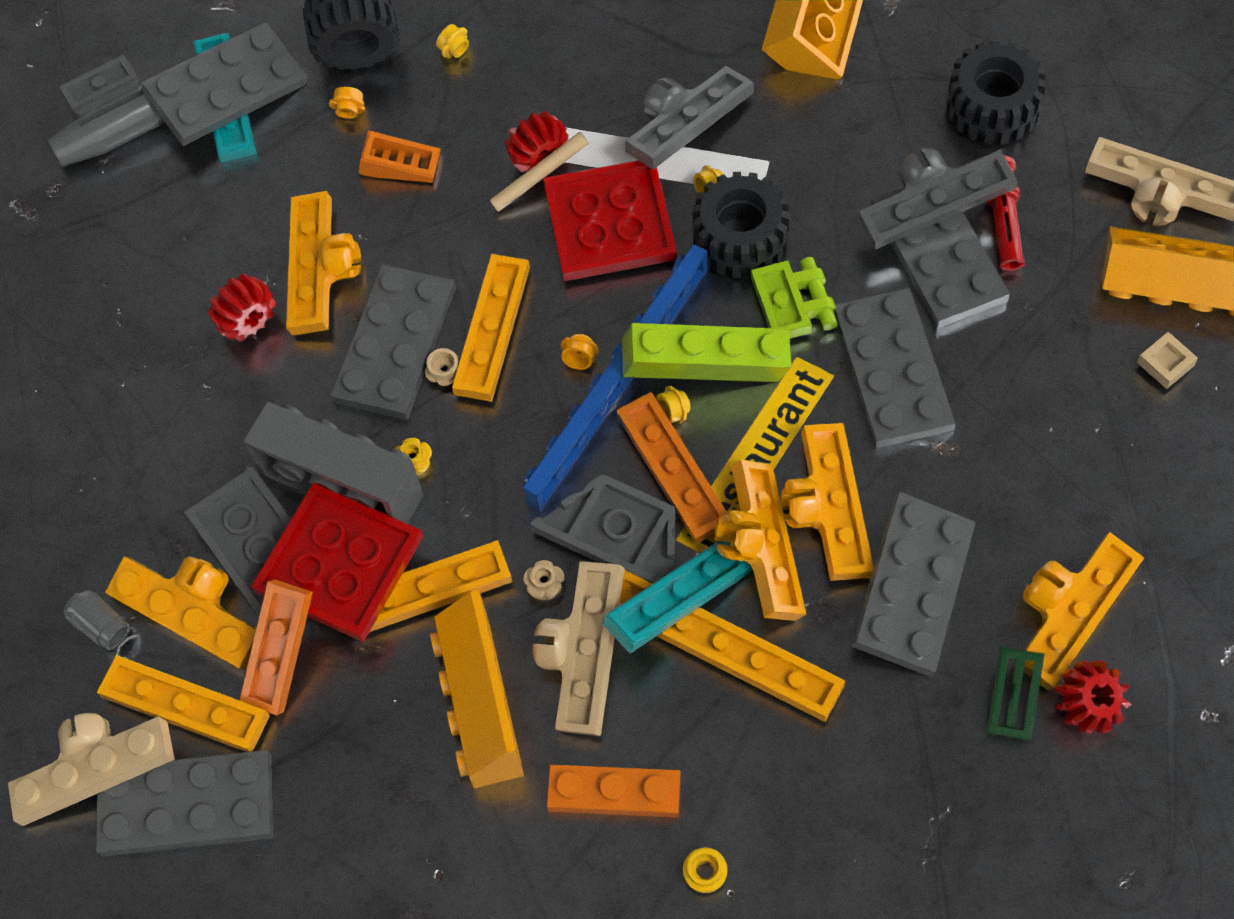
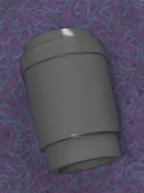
M92 590L74 594L63 610L65 620L71 626L108 651L120 645L130 630V624L124 620L123 616Z

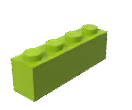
M631 323L622 338L623 377L779 382L792 367L789 329Z

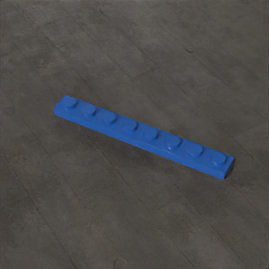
M694 244L686 256L681 255L676 260L672 269V276L666 285L660 284L655 290L651 300L652 305L645 314L640 313L633 323L671 324L708 271L707 250ZM619 343L613 350L609 361L610 364L603 374L598 373L592 380L588 396L581 405L576 404L572 408L567 418V426L560 436L554 435L546 447L545 457L538 467L533 466L526 474L523 481L526 503L539 512L543 510L634 377H623L622 343Z

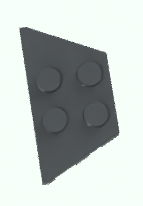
M601 474L589 482L581 492L573 493L562 500L559 508L544 518L538 516L530 524L532 532L597 563L621 565L626 571L652 584L675 570V507L605 474Z

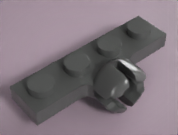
M728 66L723 67L692 90L685 89L671 78L658 79L657 83H653L649 87L644 97L646 107L644 114L652 119V121L625 141V152L648 167L655 169L754 93V82Z
M933 148L920 150L924 157L922 161H919L915 153L907 156L899 164L898 177L905 190L866 207L858 213V218L874 249L876 250L1016 189L1018 181L1001 150L953 169L945 164L939 151Z

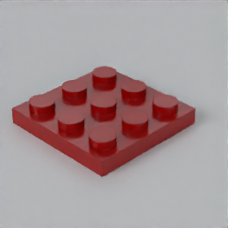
M636 160L543 178L564 281L677 260V250L657 167L652 169L641 161Z
M313 483L251 588L255 594L264 597L267 582L278 580L311 591L313 594L308 610V618L364 642L421 542L423 534L421 529Z

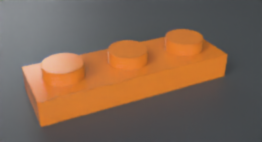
M278 580L267 582L240 701L264 709L274 715L284 712L313 592Z
M550 765L547 809L548 812L679 818L681 773L680 770Z

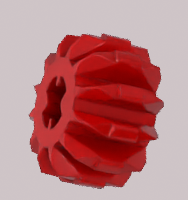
M547 111L541 112L538 116L532 112L528 119L524 121L519 119L520 124L509 130L510 137L504 143L512 164L520 172H527L567 142L569 135L564 124L556 116H551Z
M243 273L236 280L230 277L227 285L224 287H218L219 293L209 300L212 306L207 312L211 322L223 336L226 335L230 340L235 338L241 342L248 335L254 337L258 329L265 328L264 323L273 317L274 314L271 310L277 302L273 299L272 293L268 290L269 287L260 279L257 280L254 276L249 277Z
M1083 660L1076 662L1074 669H1067L1060 673L1065 684L1057 685L1053 690L1063 696V701L1059 702L1054 708L1059 711L1067 710L1064 723L1069 726L1077 725L1078 732L1083 734H1090L1093 731L1099 734L1107 733L1112 730V725L1121 724V722L1125 721L1120 709H1127L1132 705L1123 698V692H1126L1131 686L1126 683H1118L1122 670H1117L1116 668L1108 669L1107 662L1102 660L1092 661V663Z

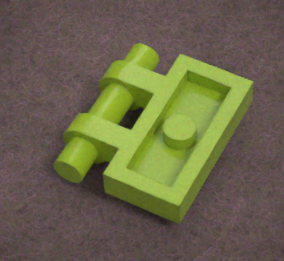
M813 257L802 259L799 263L802 271L795 273L791 269L789 260L751 270V280L768 328L789 329L790 339L812 333L810 321L812 318L820 319L824 330L834 329L838 325L835 317V303L833 298L827 296L824 287L826 282L822 269L817 268ZM799 290H809L812 300L803 302Z

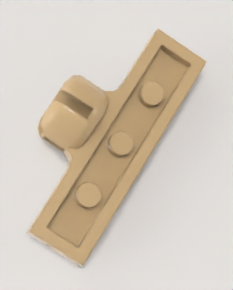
M1098 138L1085 172L1135 190L1131 207L1136 217L1145 223L1149 211L1157 213L1153 226L1168 224L1175 220L1179 209L1183 206L1234 222L1233 180L1105 138Z
M580 561L573 610L570 617L564 620L545 618L537 625L534 636L544 637V642L554 644H533L534 662L543 669L557 670L562 673L555 730L601 736L615 637L602 624V621L606 614L620 605L625 570L621 565Z
M97 713L75 715L76 731L73 733L71 719L64 720L58 730L60 746L58 759L45 767L8 782L13 821L22 826L27 825L175 760L168 722L158 716L112 736L109 721Z

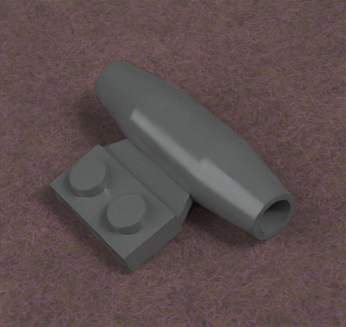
M124 54L59 86L64 98L77 118L47 140L62 167L106 154L165 123L141 90L142 84Z

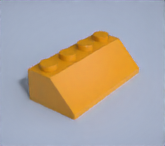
M776 0L761 50L785 70L836 80L840 79L844 73L863 0Z
M1109 226L1101 278L1102 289L1109 290L1108 294L1117 298L1130 299L1135 294L1147 296L1148 301L1155 304L1172 305L1173 301L1189 303V308L1202 312H1211L1213 307L1229 310L1228 313L1234 316V246Z
M479 589L472 590L434 617L437 632L430 633L435 657L443 656L446 670L440 671L438 674L444 697L452 696L454 710L447 711L452 736L460 735L463 750L455 751L461 777L469 775L473 787L478 788L522 777L524 772L489 619Z

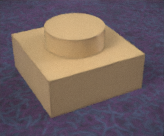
M1167 332L1140 354L1137 363L1167 389L1195 366L1198 357L1172 334Z

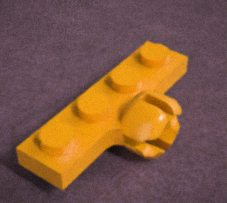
M327 191L291 197L286 329L292 336L329 330V294L331 284L337 280L355 278L361 272V264L352 266V264L362 261L359 245L354 241L352 234L331 235L332 198Z
M844 423L804 425L801 437L809 477L788 479L781 493L782 509L789 510L790 514H784L785 522L792 528L812 527L820 532L830 581L871 578L874 566Z
M741 459L731 466L741 511L731 510L729 515L725 514L718 520L714 539L720 542H728L731 546L718 544L716 546L717 551L726 559L745 561L752 566L764 618L797 621L807 614L773 465Z
M1111 532L1102 539L1079 573L1070 572L1056 561H1049L1032 577L1033 582L1030 585L1027 584L1024 590V601L1037 610L1043 618L1041 627L1024 650L1045 654L1040 685L1048 691L1055 687L1062 677L1060 673L1067 670L1144 559L1142 555ZM1025 660L1023 672L1031 677L1033 661Z
M123 557L105 591L106 594L240 669H246L257 627L224 610L220 605V597L229 582L228 575L223 570L213 568L214 566L205 560L186 557L176 575L168 579L132 558Z

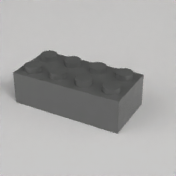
M267 401L243 441L261 477L305 496L311 485L315 483L407 524L424 496L412 460L407 454L395 448H390L387 451L377 447L372 440L361 434L355 433L351 436L343 433L327 420L318 419L316 422L304 417L298 409L287 404H283L280 407Z

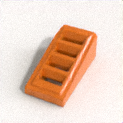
M368 130L358 174L375 178L433 183L441 149ZM375 153L382 154V158L376 157ZM390 155L397 156L396 162L389 160ZM405 156L412 157L410 165L403 164ZM420 158L427 159L425 169L418 167Z

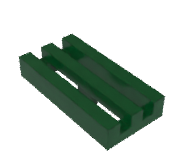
M1000 646L987 733L1031 740L1044 653ZM1008 657L1016 658L1006 724L1001 726L998 725ZM1025 660L1033 661L1026 711L1023 729L1015 728L1024 664Z

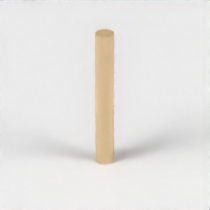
M578 132L491 198V203L498 212L587 146L589 142L581 132Z

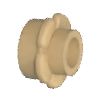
M447 348L433 351L426 361L425 375L427 379L433 383L438 382L440 386L453 384L460 362L458 360L459 356ZM444 366H447V367H448V369H447L446 371H441V370H440L441 367H444Z
M547 560L536 562L533 568L530 567L526 570L523 577L524 584L528 586L527 592L539 600H550L557 596L562 589L561 585L565 579L562 569L559 566H553V563ZM543 576L548 578L544 583L540 581V578Z

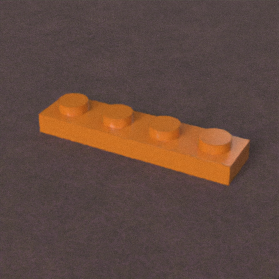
M652 392L617 409V418L668 501L675 507L676 514L694 543L698 544L713 536L718 520L725 514L728 515Z

